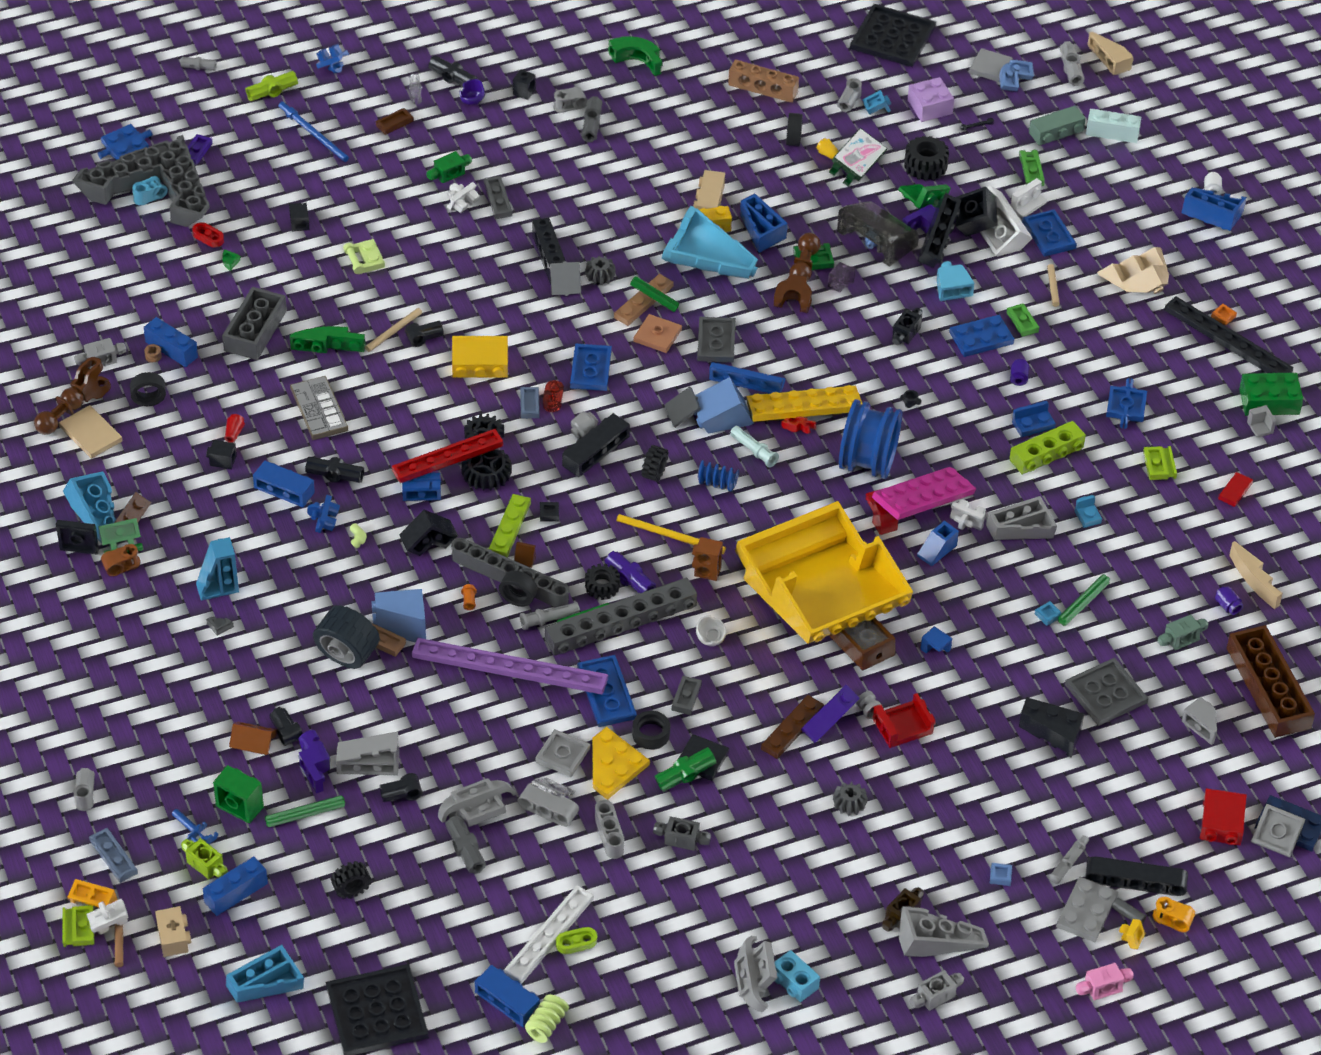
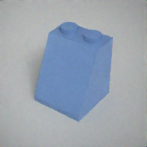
M730 377L696 394L701 410L695 413V416L698 415L696 421L701 429L704 428L708 434L729 430L735 426L744 427L754 424L742 394Z
M422 589L375 593V601H371L372 613H374L372 614L373 624L395 633L407 641L416 643L417 638L426 639Z

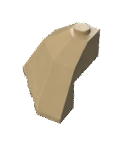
M1153 247L1140 256L1133 255L1119 264H1111L1097 272L1099 276L1126 292H1153L1157 294L1164 290L1163 287L1168 284L1169 273L1160 247Z

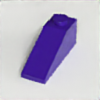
M845 685L801 730L816 743L860 698Z

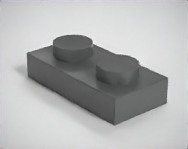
M682 676L671 710L691 715L702 686V680Z

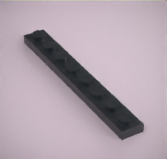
M1175 296L1165 305L1164 311L1266 373H1293L1294 367L1179 297Z

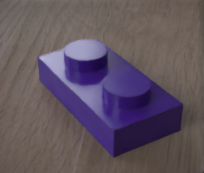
M196 134L187 147L194 165H197L213 144L212 138Z

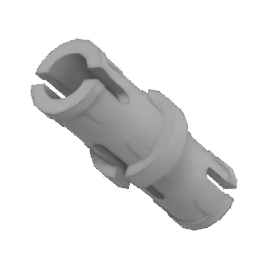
M182 56L181 67L215 71L216 60Z

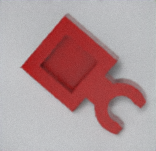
M805 417L786 418L781 421L782 428L790 430V432L802 430L804 433L810 434V429L816 430V422L808 421Z

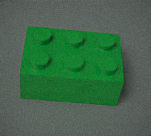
M1297 373L1242 374L1239 390L1245 416L1249 415L1250 409L1266 405L1272 415H1300L1303 396Z

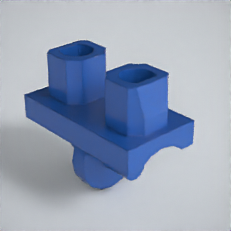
M338 44L328 48L331 56L326 48L316 53L319 62L316 64L317 68L330 65L328 66L329 71L335 74L342 71V66H344V63L341 61L342 57L349 55L348 51H342Z
M326 495L325 501L321 506L319 502H315L307 508V513L311 516L312 520L318 518L315 531L318 533L321 532L322 528L333 531L337 519L327 515L336 517L340 505L331 502L332 496Z

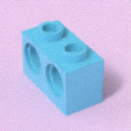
M792 950L775 961L777 971L775 982L781 984L791 997H795L799 1002H802L819 989L820 976Z

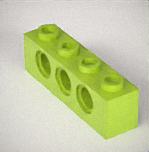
M1074 421L1068 422L1011 447L1009 460L1022 475L1032 472L1036 468L1048 465L1054 460L1084 448L1086 434Z

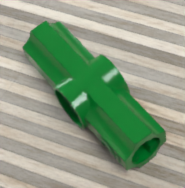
M707 747L690 757L683 756L679 758L672 767L655 775V779L660 789L665 792L681 782H691L700 772L715 765L717 762L712 751Z

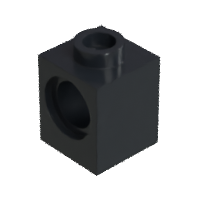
M520 69L513 78V95L528 100L536 90V74Z
M307 203L289 204L292 232L310 230Z

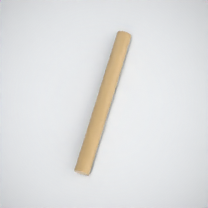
M415 309L365 346L368 352L372 351L422 314L421 309Z

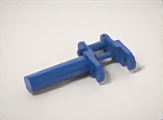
M178 809L172 812V816L191 832L188 834L187 839L197 842L196 837L200 836L208 844L217 839L219 834L216 831L213 833L214 836L212 834L203 836L200 833L207 827L205 821L202 823V826L201 824L196 826Z

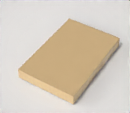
M90 405L59 422V427L91 459L123 441L122 436Z

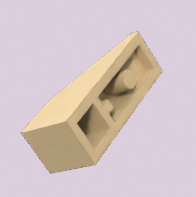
M1089 32L1088 46L1113 75L1131 70L1133 56L1125 47L1095 32Z

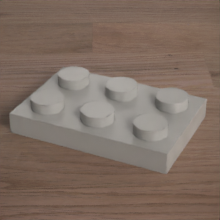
M1079 876L1057 921L1056 928L1096 942L1112 909V905L1118 896V891Z

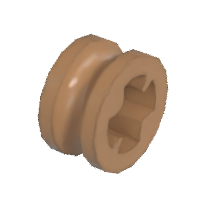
M150 344L145 347V359L147 361L157 362L161 359L160 346Z

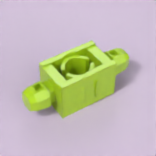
M201 838L197 842L185 839L181 843V848L186 853L187 863L207 879L214 875L220 878L228 873L227 868L223 865L222 854Z

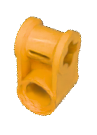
M1160 897L1156 901V909L1153 911L1152 916L1159 924L1166 925L1179 932H1187L1194 919L1195 910L1191 906L1174 901L1169 897Z

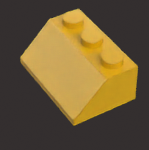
M452 336L453 378H508V336Z

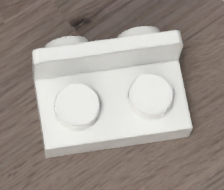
M1037 178L1012 194L1011 207L1021 218L1028 216L1047 203V199L1040 195L1042 182Z

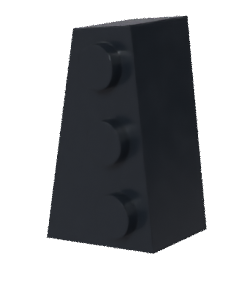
M1026 697L1020 715L1019 727L1039 739H1045L1051 743L1050 746L1055 749L1057 747L1066 752L1068 757L1072 758L1082 730L1084 713Z

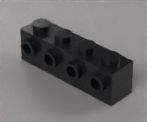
M945 193L938 201L917 260L918 262L932 268L937 263L940 264L944 257L943 250L947 247L950 240L948 236L952 233L955 226L953 222L960 212V199Z
M612 413L609 417L604 418L599 425L592 428L584 437L579 438L574 445L564 450L562 453V466L577 477L582 476L630 437V424Z

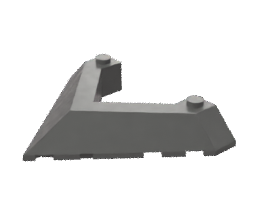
M183 135L178 136L177 140L171 142L166 140L151 147H145L119 156L120 159L112 162L107 160L98 163L97 167L91 169L87 167L80 169L73 179V183L90 201L107 205L114 194L133 190V185L136 182L157 176L162 184L167 187L168 195L172 200L169 206L171 223L185 227L203 218L210 208Z

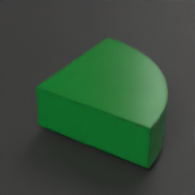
M226 249L223 251V264L231 271L241 260L240 255Z

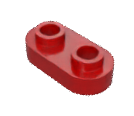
M204 222L196 223L192 227L193 236L197 240L214 248L223 245L224 234L218 229Z

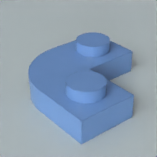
M1010 60L1009 63L1005 64L1000 70L1001 89L1017 92L1019 89L1018 78L1032 80L1034 77L1033 63Z

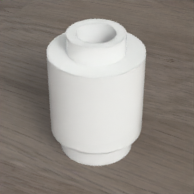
M1216 172L1208 173L1204 179V190L1214 191L1215 195H1220L1222 193L1221 176Z

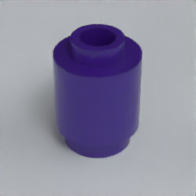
M1017 359L1011 365L1010 381L1016 386H1023L1028 382L1029 365L1025 360Z
M1221 587L1217 590L1215 600L1227 613L1235 615L1242 610V600L1231 587Z

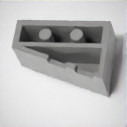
M1041 496L989 512L986 526L994 540L1054 538L1057 525Z

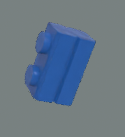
M431 472L403 482V501L441 500L440 473Z

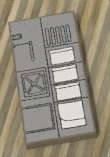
M326 376L290 385L312 440L348 431V425Z

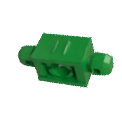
M455 151L434 160V168L427 171V178L429 180L439 179L442 183L464 175L465 166L472 163V157L469 154L460 156Z

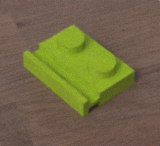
M1162 446L1144 447L1143 455L1149 480L1168 479V477L1177 478L1171 446H1168V448H1163Z
M92 905L75 906L72 909L62 908L63 947H67V945H94V933L91 930L87 917L88 913L94 911Z

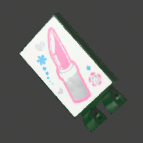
M859 128L833 157L832 162L834 164L829 173L835 176L842 169L848 173L843 181L846 186H849L854 179L859 182L888 148Z

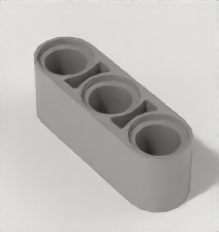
M533 783L527 785L517 800L518 804L525 810L564 827L569 826L579 812V806L574 801Z
M606 799L600 800L595 805L597 828L606 855L609 858L618 859L624 854V836L613 803Z

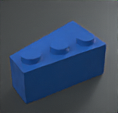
M754 193L741 200L740 217L758 253L787 239L788 223Z

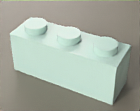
M1090 109L1086 135L1137 143L1141 117Z

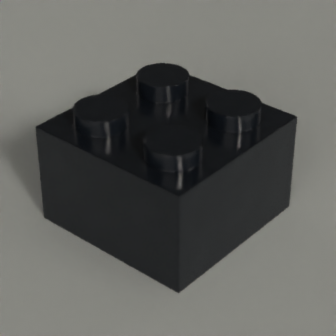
M986 186L955 197L961 200L959 205L960 212L956 218V227L966 237L998 226L996 196Z

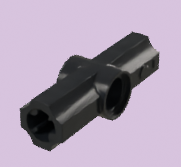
M434 55L428 63V68L442 75L443 79L449 84L456 82L463 86L464 82L477 79L476 76L465 71L458 62L451 64Z
M308 457L305 466L306 473L322 475L330 482H338L342 479L362 483L365 472L364 467L346 464L344 460L338 457H332L330 460Z

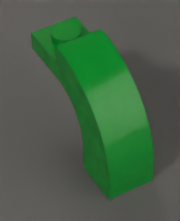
M632 36L608 40V54L615 63L625 60H639L649 67L654 76L661 75L663 63L660 58V49L654 43Z

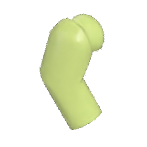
M354 523L350 526V531L354 534L351 544L359 548L361 544L365 543L367 535L357 523Z

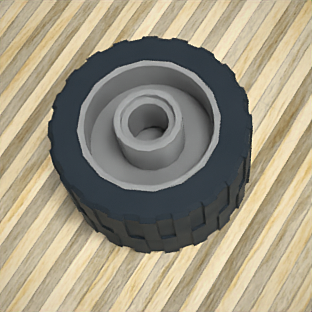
M342 605L331 607L313 631V640L326 657L352 669L361 668L380 641L379 633L370 620L358 611Z

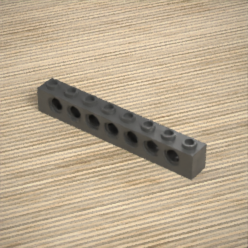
M686 577L545 626V641L554 656L566 653L595 641H601L604 638L655 622L658 619L672 616L675 613L692 609L697 606V592Z

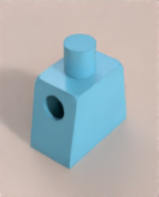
M945 261L941 264L937 271L939 300L945 301L973 296L974 281L963 265L952 266L950 261Z

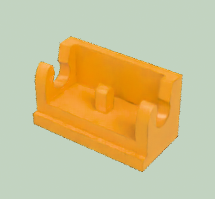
M75 879L67 896L71 903L81 902L95 907H99L98 903L102 901L105 905H108L118 900L114 889Z

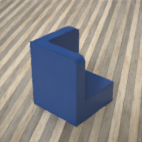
M934 626L922 636L920 650L928 653L932 648H935L937 651L945 650L949 652L952 647L953 638Z

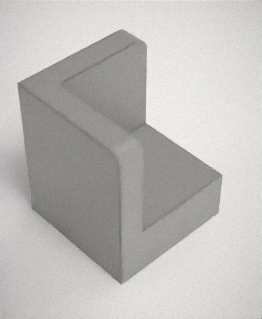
M1266 405L1250 409L1247 423L1256 437H1262L1274 433L1276 420Z

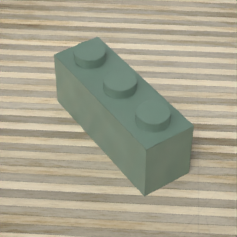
M1072 106L1030 120L1029 134L1040 146L1084 131L1086 118L1076 106Z

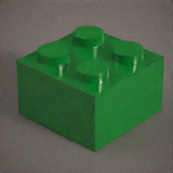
M227 765L213 781L216 807L250 824L264 808L262 785L257 778L250 777L241 770Z

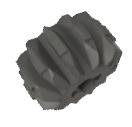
M600 256L598 258L592 257L590 261H587L585 268L588 281H593L594 285L597 283L602 285L604 282L609 284V281L614 279L616 272L612 259H607L606 256L600 258Z
M851 781L849 785L843 782L841 786H837L833 794L835 809H840V814L846 812L850 816L851 813L858 815L859 811H864L868 797L865 788H861L860 783L853 785Z

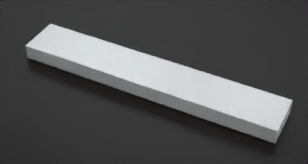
M576 885L503 970L506 975L522 984L554 947L557 936L562 932H566L594 900V894Z

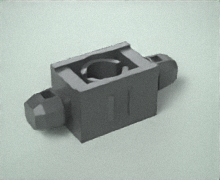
M670 816L668 825L662 822L654 824L653 833L660 836L665 835V845L695 851L697 842L701 845H709L711 841L710 833L700 832V822Z

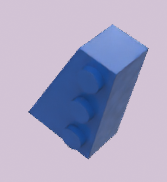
M1192 187L1185 196L1181 213L1191 218L1202 220L1207 224H1213L1221 229L1231 231L1243 215L1247 197L1241 196V199L1230 197V194L1227 193L1224 196L1215 195L1214 191Z

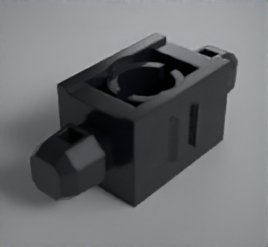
M907 308L893 326V344L900 345L902 342L906 344L911 342L921 328L922 309L915 308L912 311Z

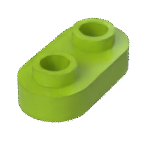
M590 927L562 932L556 938V948L562 954L588 950L597 944V932Z

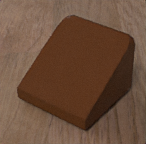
M517 542L514 561L532 568L536 559V545Z

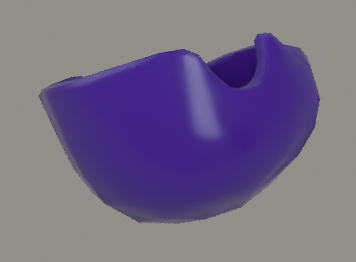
M471 79L464 82L462 91H459L460 99L468 105L480 103L485 97V88L482 81Z

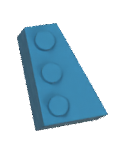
M230 537L210 541L196 582L201 601L239 592L236 558Z
M280 945L227 974L226 987L238 1003L301 990L304 988V977L285 948Z

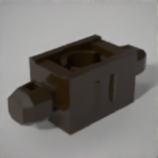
M916 887L912 891L904 888L886 907L882 928L887 932L892 931L896 927L900 929L902 908H921L924 890L920 887Z

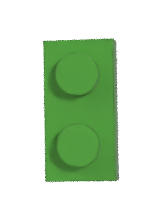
M1024 303L1007 308L1008 316L1022 337L1039 332L1038 324Z

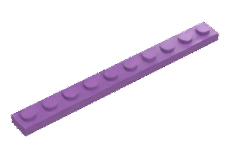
M417 638L412 651V658L602 695L608 681V674L422 638Z

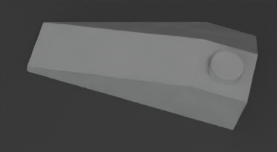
M902 908L899 941L904 956L926 957L987 948L989 946L984 929L963 921L956 923L947 920L945 915L940 914L938 917L929 914V910L924 908Z

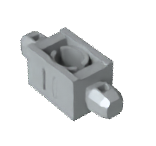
M111 338L85 344V353L75 355L76 365H81L88 358L97 357L101 360L103 367L117 363L116 354L120 355L126 352L125 343L113 345Z
M945 970L919 983L918 992L910 999L911 1005L914 1008L925 1005L929 1011L956 996L957 987L963 984L964 977L961 973H954L949 976Z

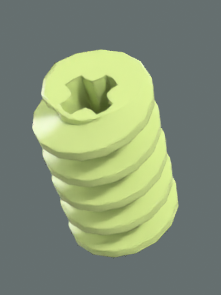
M546 995L530 1017V1020L525 1024L527 1033L537 1042L545 1043L547 1037H550L552 1031L556 1029V1024L560 1023V1018H563L565 1012L569 1010V1005L556 995Z

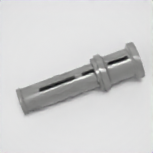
M574 602L548 610L536 609L532 613H520L521 626L523 630H528V627L536 625L543 626L545 622L579 613L580 608L578 603Z

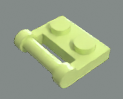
M374 239L355 244L346 243L343 246L344 252L348 254L353 264L352 268L355 274L385 268V262ZM356 252H359L364 264L359 263Z

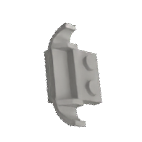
M487 778L452 791L451 796L441 804L438 818L442 823L446 822L447 816L454 812L455 815L463 818L468 827L477 825L480 822L506 813L505 805L501 801L502 793L510 792L513 796L517 794L509 783L501 780L490 781Z
M750 936L740 947L738 958L734 961L739 997H743L746 1004L751 1008L764 1012L768 1008V1004L761 997L766 993L765 989L777 979L772 943L763 941L756 949H752V944L757 941V936Z

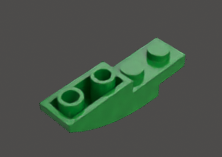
M316 327L290 334V347L292 350L327 353L328 348L364 352L366 346L365 334L349 333L348 327Z

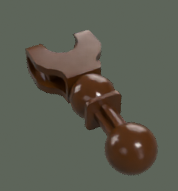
M805 233L799 238L800 258L795 257L794 264L789 270L788 279L777 284L774 294V307L782 308L785 301L795 299L800 303V312H809L812 303V290L807 284L812 276V261L810 258L811 255L819 251L821 246L820 239L816 234Z
M90 357L78 367L75 378L70 383L71 387L65 389L60 397H56L58 405L51 412L42 411L36 415L34 427L37 432L43 435L52 434L58 427V418L65 412L73 415V411L79 409L84 401L88 402L93 398L100 399L111 389L109 379L98 376L103 370V365L99 358Z

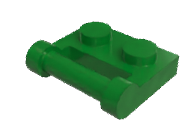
M823 243L819 251L811 255L812 270L834 268V260L829 243ZM793 246L794 257L800 258L801 252L798 246Z

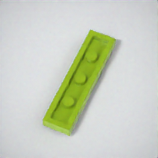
M512 494L489 550L508 557L530 507L531 498Z

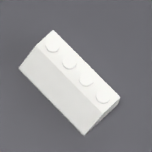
M989 185L987 188L996 196L998 226L981 231L980 233L997 257L1020 251L1033 238L1003 193Z

